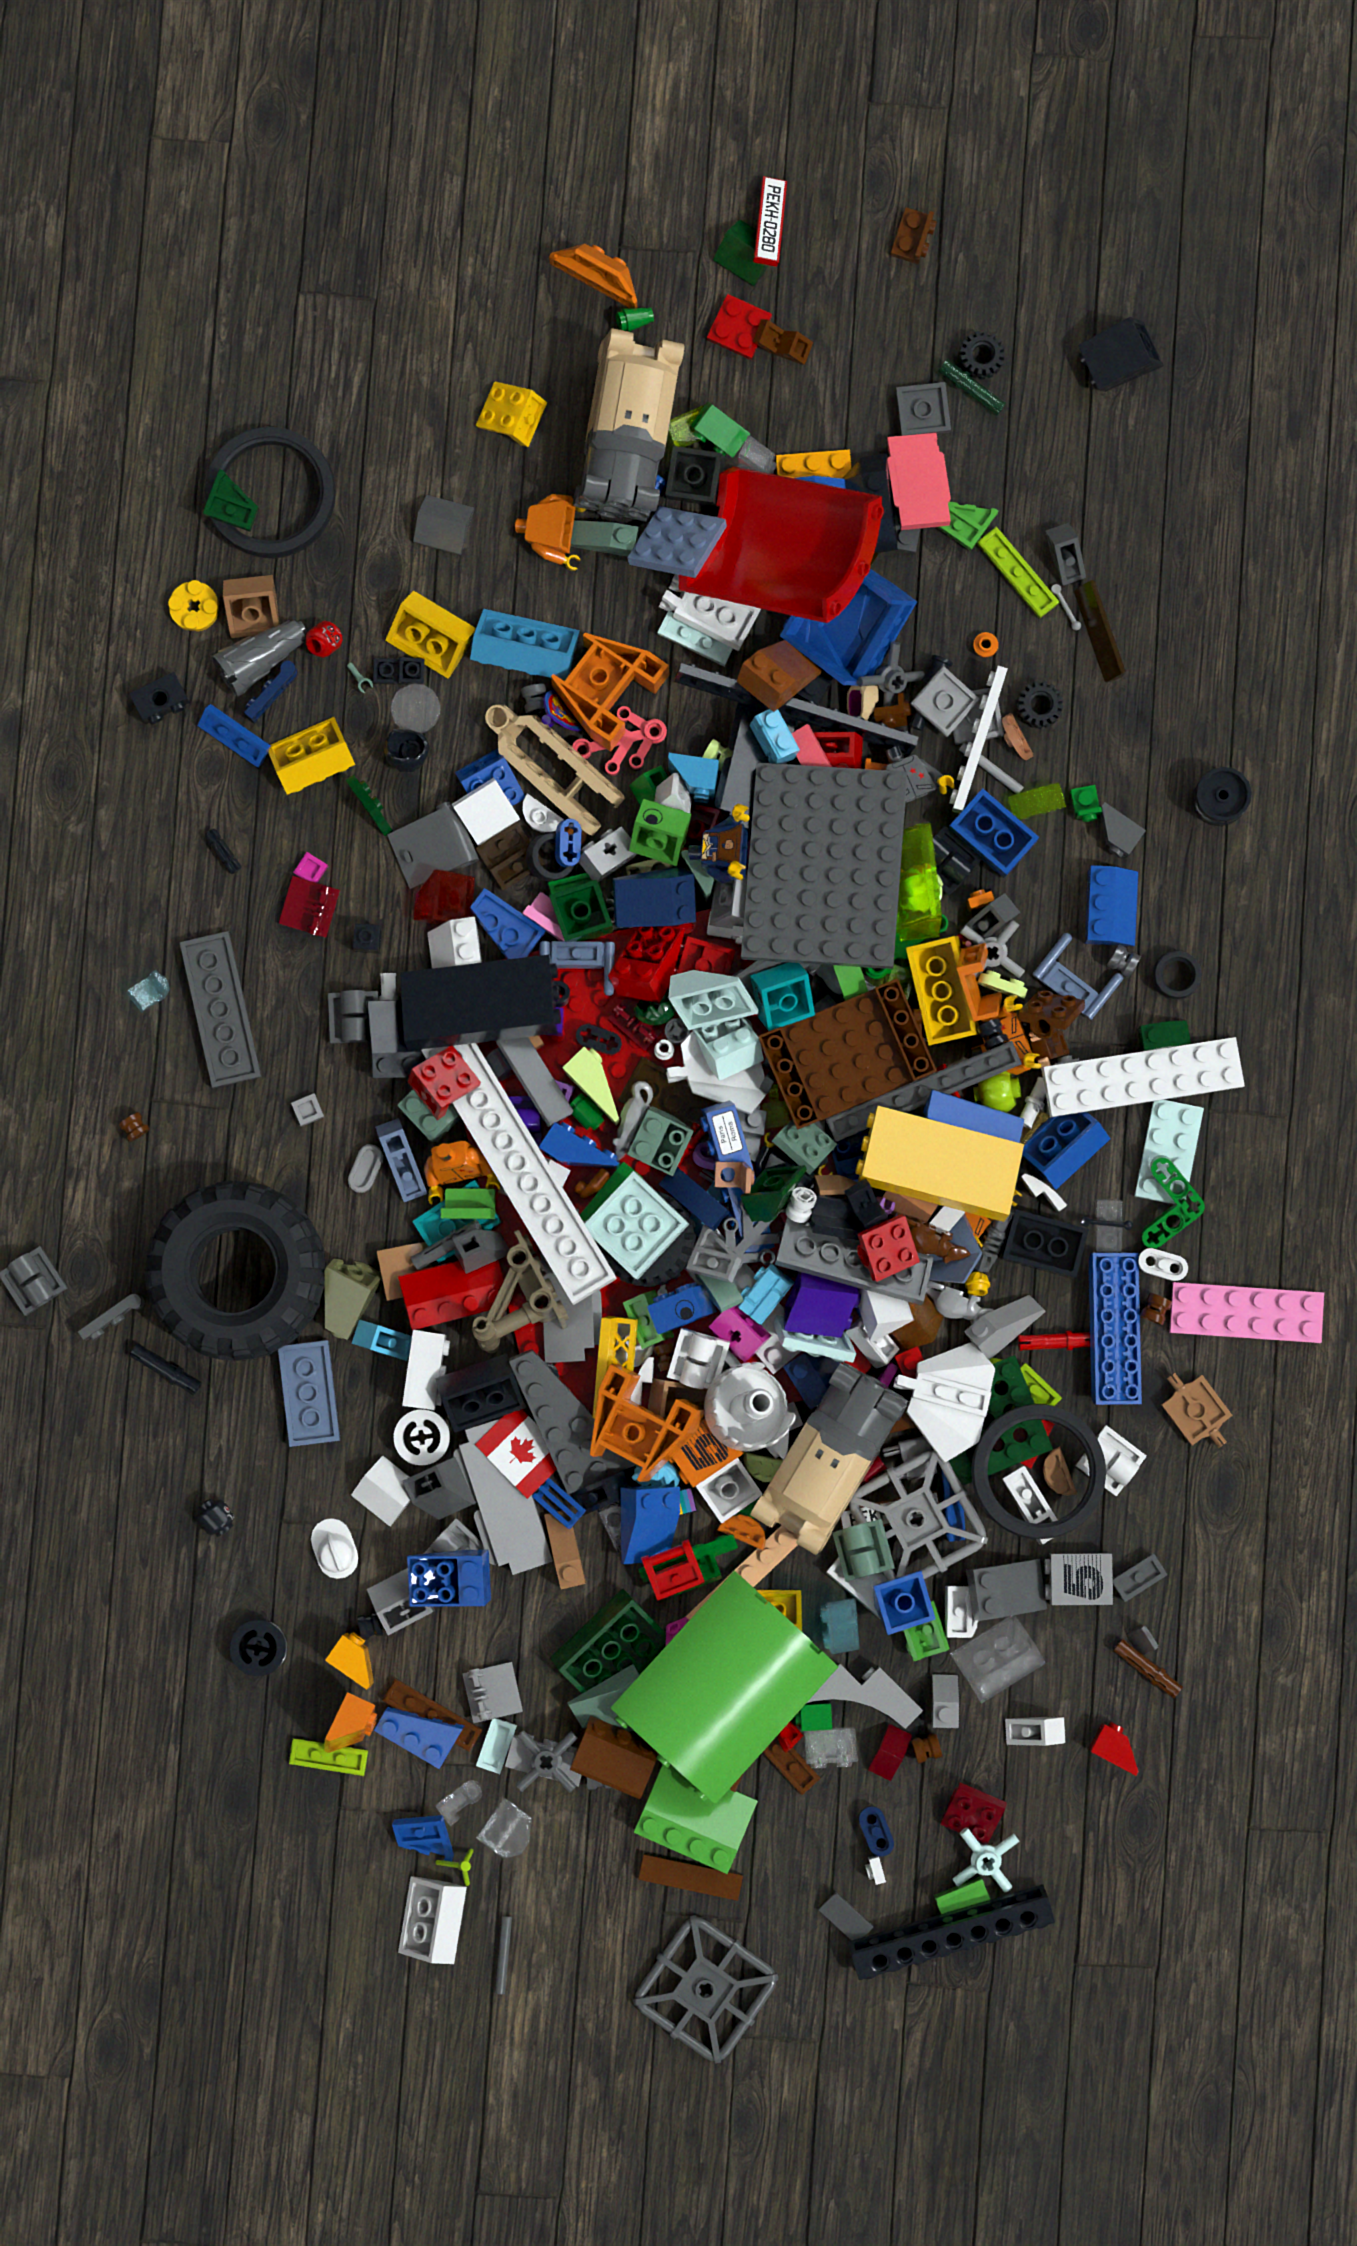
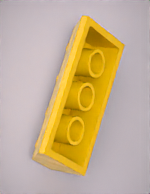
M953 936L907 947V955L921 1008L928 1045L978 1035L977 1028L979 1023L978 1021H973L956 968L961 952L959 937Z

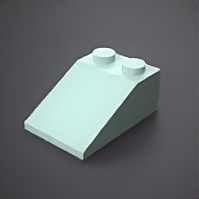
M696 970L670 976L668 998L688 1030L758 1014V1008L739 977Z

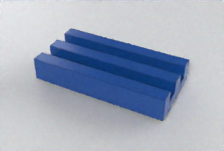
M548 1478L544 1486L541 1485L537 1494L534 1493L532 1497L570 1530L586 1510L554 1481ZM552 1487L554 1490H556L563 1498H565L572 1506H574L578 1510V1512L574 1514L551 1492L548 1491L549 1488ZM545 1494L572 1519L568 1522L542 1499L543 1495Z

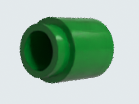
M581 1093L570 1103L574 1111L571 1115L586 1130L590 1128L595 1130L604 1122L602 1116L605 1113L589 1096L585 1097Z

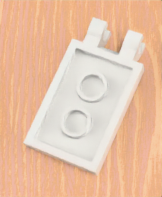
M675 574L669 588L676 592H681L680 596L677 597L672 592L666 590L659 605L660 608L666 611H675L673 614L675 619L737 651L740 650L761 610L752 606L680 591L678 574Z

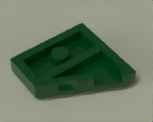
M219 469L203 515L251 532L259 510L258 506L248 498L243 490L223 470Z
M354 774L346 779L353 793L371 818H373L383 835L387 836L393 830L380 812L383 806L376 796L373 798L369 796L372 791L365 781L359 782Z

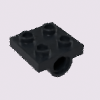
M944 826L925 846L919 856L912 862V865H923L924 867L928 866L934 869V872L940 876L943 882L942 891L950 896L982 860V857Z

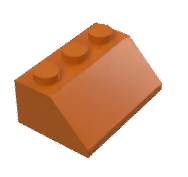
M347 1692L325 1738L324 1751L330 1753L363 1741L365 1735L370 1736L377 1719V1714L374 1713L375 1705Z

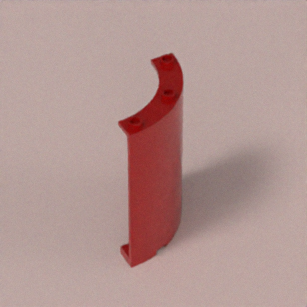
M733 466L719 473V490L716 506L720 507L717 517L725 519L727 527L696 578L678 575L679 590L828 623L846 608L870 571V563L876 548L881 518L884 513L882 496Z

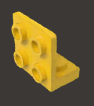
M494 382L476 426L480 429L508 435L521 446L529 447L547 402L533 390Z

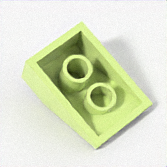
M583 1047L562 1067L563 1071L617 1126L620 1121L601 1064L603 1062L602 1058L593 1048L588 1051Z

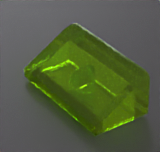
M704 405L670 420L668 433L674 446L686 447L700 441L693 434L695 429L690 424Z

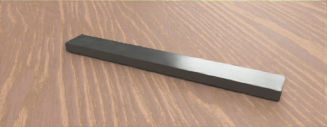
M1010 1041L826 1118L835 1142L868 1129L866 1127L869 1113H874L877 1106L906 1113L925 1105L932 1089L952 1094L1019 1066L1022 1063L1013 1041Z

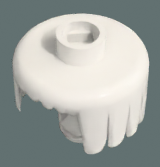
M761 1362L742 1363L725 1370L714 1379L707 1390L704 1401L706 1423L716 1439L729 1448L739 1451H755L771 1446L789 1432V1428L795 1421L796 1415L788 1412V1402L782 1386L775 1377L763 1369L766 1366Z

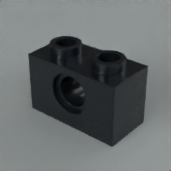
M175 672L129 693L144 723H150L151 725L164 719L163 716L170 712L176 714L186 709V705L190 703ZM158 696H167V701L164 705H155V700Z

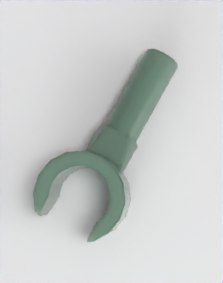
M352 662L347 665L356 678L358 689L361 693L365 694L364 690L361 689L362 682H368L373 688L372 681L364 678Z

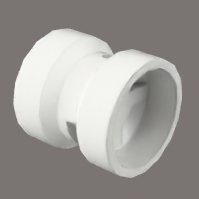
M797 1187L792 1191L791 1201L786 1208V1215L795 1222L804 1223L810 1219L811 1208L814 1207L817 1196L808 1188Z

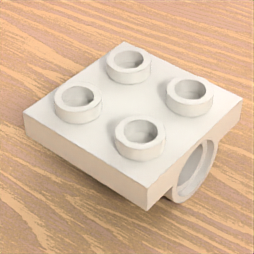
M681 1328L667 1377L678 1380L689 1387L708 1389L714 1379L722 1372L730 1341Z
M1105 1425L1096 1437L1101 1445L1106 1464L1104 1488L1114 1496H1117L1135 1475L1146 1455ZM1084 1453L1075 1466L1089 1476L1088 1459L1086 1453Z

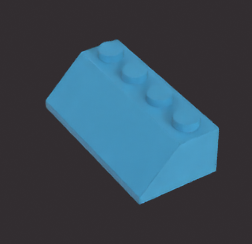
M483 609L473 636L470 660L478 661L482 664L501 666L505 669L523 671L530 675H541L551 678L554 674L565 681L572 667L580 630Z

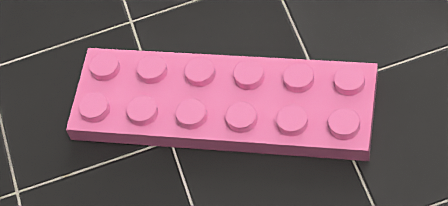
M1172 1283L1171 1302L1173 1303L1170 1312L1169 1333L1309 1343L1322 1342L1324 1293Z

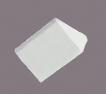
M859 1289L861 1300L858 1307L870 1342H874L914 1320L907 1301Z
M382 1456L365 1474L351 1495L387 1525L391 1526L411 1502L403 1484V1480L410 1477L386 1457Z
M738 1458L696 1486L721 1523L763 1495Z

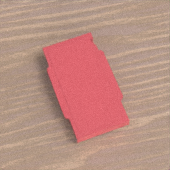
M937 433L888 437V469L893 502L898 510L900 529L909 530L950 526L951 520L948 503L951 497L944 454L939 452V446H937Z

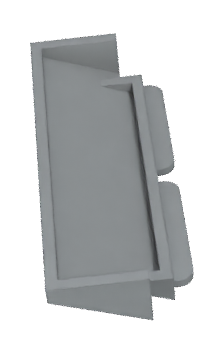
M541 1252V1263L546 1273V1276L543 1278L544 1280L550 1279L558 1296L555 1298V1301L561 1300L569 1318L565 1321L567 1325L565 1329H562L557 1318L551 1322L543 1323L545 1363L586 1361L584 1348H595V1345H599L602 1318L601 1292L598 1290L573 1305Z
M498 1419L465 1430L469 1442L459 1445V1448L454 1452V1457L460 1466L475 1502H478L480 1510L474 1513V1519L484 1550H489V1563L492 1565L498 1564V1566L509 1563L512 1575L550 1563L554 1559L534 1498L532 1497L533 1495L527 1499L475 1446L500 1420Z

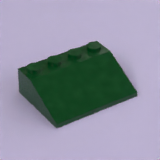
M623 1588L550 1657V1660L583 1694L632 1664L641 1674L666 1647V1632Z

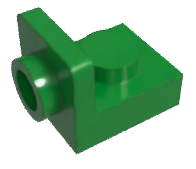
M1091 785L1071 789L1070 794L1075 819H1082L1083 822L1097 820V816L1102 813V808L1099 806L1096 786Z

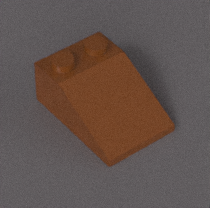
M786 640L758 650L742 664L737 682L775 712L820 675L822 669Z

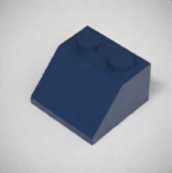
M805 1352L784 1365L783 1369L809 1410L819 1405L830 1386L829 1381L840 1363L830 1357L822 1355L814 1357Z

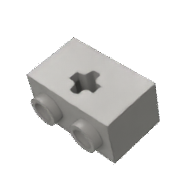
M622 826L615 831L609 829L600 837L601 840L595 844L592 841L581 849L583 853L578 862L592 880L597 879V882L601 881L635 857L636 853L629 851L631 838Z

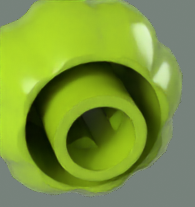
M1007 1071L980 1081L977 1087H973L976 1102L980 1101L982 1105L1002 1112L1010 1111L1016 1105V1098L1021 1097L1018 1077L1012 1078V1074Z

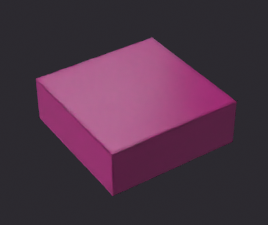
M306 852L293 873L302 879L318 883L328 865Z

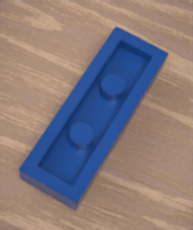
M211 704L205 708L197 725L256 767L263 764L271 745Z

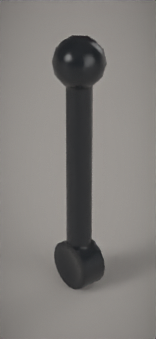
M1083 1216L1080 1220L1081 1224L1085 1227L1093 1224L1124 1227L1126 1230L1133 1228V1223L1129 1220L1125 1222L1093 1220L1088 1216Z

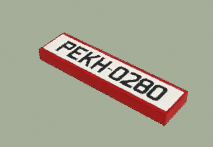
M763 176L753 258L755 263L778 266L787 181Z

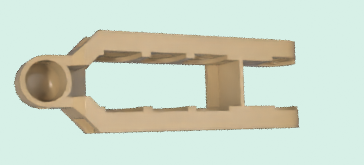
M501 704L491 706L487 710L485 716L486 723L498 734L499 754L503 755L512 766L570 819L578 821L583 831L593 836L601 827V824L573 796L586 783L597 794L601 793L617 808L625 799L624 795L549 725L543 724L542 719L537 714L517 716L510 708ZM525 727H529L540 737L539 741L549 745L558 754L557 757L560 760H565L577 771L575 774L578 776L566 790L516 745V738Z

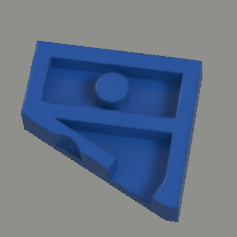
M443 1815L394 1819L392 1827L399 1847L409 1850L414 1849L425 1855L433 1852L445 1856V1861L453 1860L454 1853Z

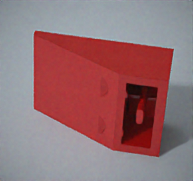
M813 732L832 767L862 768V736L856 732Z
M651 926L638 927L608 975L617 995L660 1003L670 986V976L674 974L685 932L684 927Z

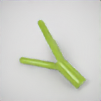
M469 1849L464 1860L460 1862L436 1860V1865L455 1867L461 1870L465 1885H470L468 1871L471 1868L469 1860L473 1854V1849Z

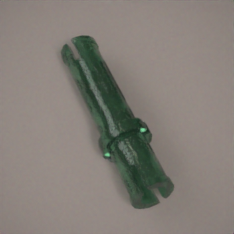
M949 359L943 363L942 368L938 371L955 383L957 389H963L995 413L996 416L999 415L1007 404L970 377V373L967 370L964 372Z

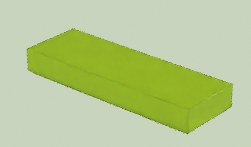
M293 1738L289 1764L360 1776L365 1775L369 1750L344 1747L327 1753L324 1751L325 1743Z

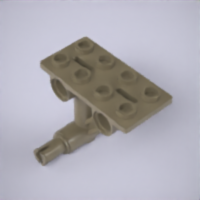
M519 1230L514 1232L519 1244L512 1247L507 1253L510 1269L487 1318L480 1316L473 1322V1335L477 1339L479 1347L488 1353L498 1351L501 1337L529 1323L534 1324L538 1321L547 1323L557 1318L562 1329L567 1328L565 1322L569 1319L561 1300L555 1301V1298L558 1296L550 1279L544 1280L543 1277L546 1276L539 1257H532L535 1251L527 1234L522 1236ZM525 1260L524 1263L517 1265L519 1261ZM519 1284L528 1302L522 1304L523 1307L503 1317ZM542 1304H548L545 1308L538 1309Z

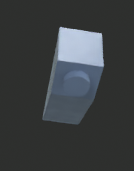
M399 1118L376 1126L377 1134L403 1201L407 1202L427 1194Z

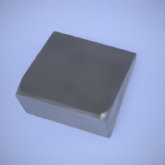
M1144 1625L1139 1626L1127 1635L1134 1648L1143 1655L1158 1648L1155 1639Z

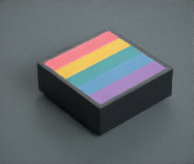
M692 1487L681 1489L679 1516L697 1512Z

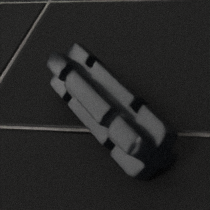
M216 829L208 831L205 834V838L212 844V848L223 864L226 863L225 867L231 874L241 869L240 863L236 858H233L234 854L225 841L220 839L221 836Z

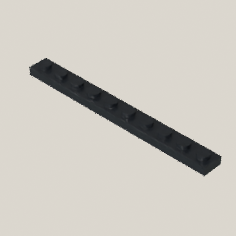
M681 663L674 679L676 683L762 710H769L766 705L737 682V678L731 679L716 671L702 670L694 664ZM792 697L778 709L782 716L833 732H856L863 737V741L888 749L899 746L901 753L911 755L917 746L918 736H914L906 730L898 731L889 728L883 723L866 721L861 716H850L841 713V711L835 708H824L818 706L813 701H802Z

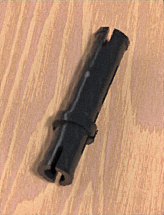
M137 1343L131 1351V1358L165 1377L171 1385H177L193 1396L201 1387L199 1385L202 1382L184 1372V1368L172 1365L141 1344Z

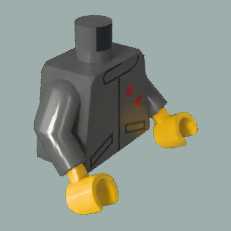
M899 746L885 751L890 764L881 770L907 772L905 804L931 794L937 789L936 786H939L941 794L947 793V785L954 789V779L951 776L941 774L929 763L919 759L917 755L904 759Z

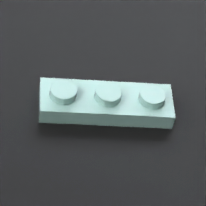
M667 612L658 635L725 666L733 648L673 617L674 613Z

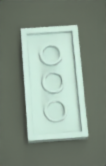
M1168 1100L1153 1101L1135 1197L1175 1204L1174 1200L1153 1176L1150 1170V1163L1158 1155L1167 1156L1188 1182L1190 1181L1204 1108ZM1157 1163L1158 1169L1156 1172L1163 1171L1167 1179L1172 1176L1166 1169L1168 1163ZM1175 1180L1171 1183L1170 1189L1174 1193H1180L1185 1186L1182 1181Z

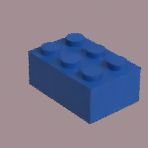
M983 788L949 826V830L980 855L982 860L1004 879L1039 839V836Z

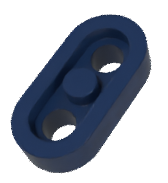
M875 1806L865 1807L859 1814V1823L868 1846L873 1854L886 1856L893 1850L894 1840L885 1817L879 1808ZM874 1814L876 1816V1821L874 1823H868V1815ZM877 1839H885L886 1844L883 1847H878L876 1845Z

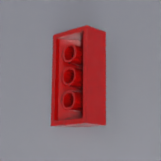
M457 1260L398 1276L408 1321L412 1330L489 1311L504 1282L498 1260L465 1274Z

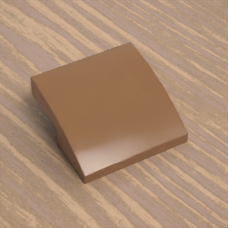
M426 1242L377 1251L387 1301L403 1298L398 1276L418 1271L411 1260V1256L428 1247ZM432 1263L428 1264L422 1269L433 1267Z

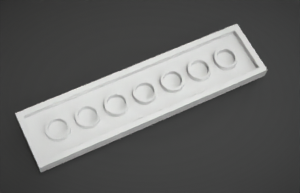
M1236 1037L1041 1068L1050 1117L1236 1089L1245 1086Z

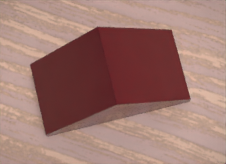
M889 1724L868 1770L891 1781L903 1761L912 1734Z

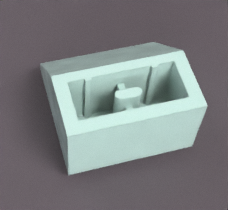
M744 1017L693 1029L705 1060L719 1081L764 1061L759 1038Z

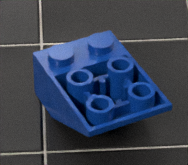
M563 1121L560 1125L554 1122L538 1147L542 1153L561 1165L618 1169L620 1166L619 1162H617L618 1156L607 1149L601 1152L595 1148L597 1146L596 1142L585 1135L579 1138L574 1134L576 1132L574 1131L575 1129Z
M456 1550L407 1556L410 1607L485 1606L491 1600L489 1550Z

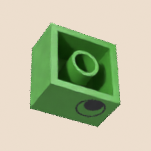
M643 799L634 823L629 851L677 866L686 842L691 814L680 809L661 805L655 801Z

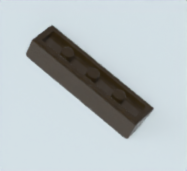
M1090 580L1078 587L1074 593L1104 681L1111 682L1122 678L1126 671L1094 580Z

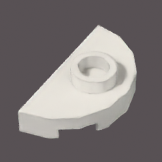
M529 794L526 795L523 801V814L526 822L534 830L541 833L555 832L557 825L564 819Z

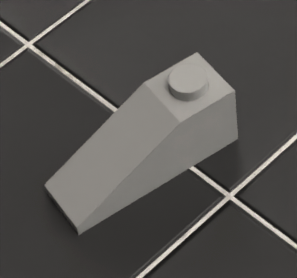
M1027 1295L983 1315L964 1332L970 1341L990 1360L1044 1314L1045 1310L1030 1295Z

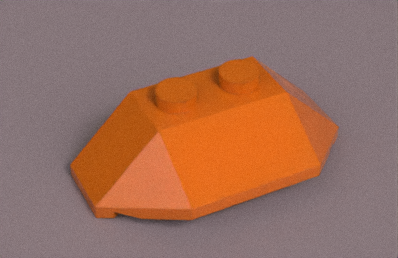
M587 244L577 245L550 254V265L628 308H637V298L629 269L620 258L613 257L612 259L605 255L604 250L600 247Z

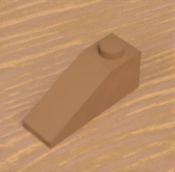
M563 1510L557 1511L568 1522L571 1520V1517ZM551 1513L545 1514L560 1588L565 1589L586 1584L574 1528L572 1527L569 1530Z

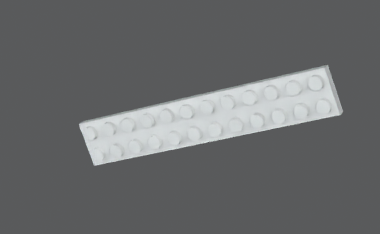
M477 1044L455 1045L454 1048L478 1077L481 1084L478 1088L454 1101L453 1104L570 1301L575 1305L613 1282L617 1277ZM449 1046L422 1049L421 1051L426 1059H429Z

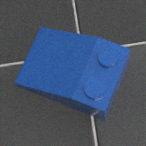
M651 1485L621 1488V1564L643 1563L641 1557L645 1555L650 1557L671 1549L680 1515V1487Z

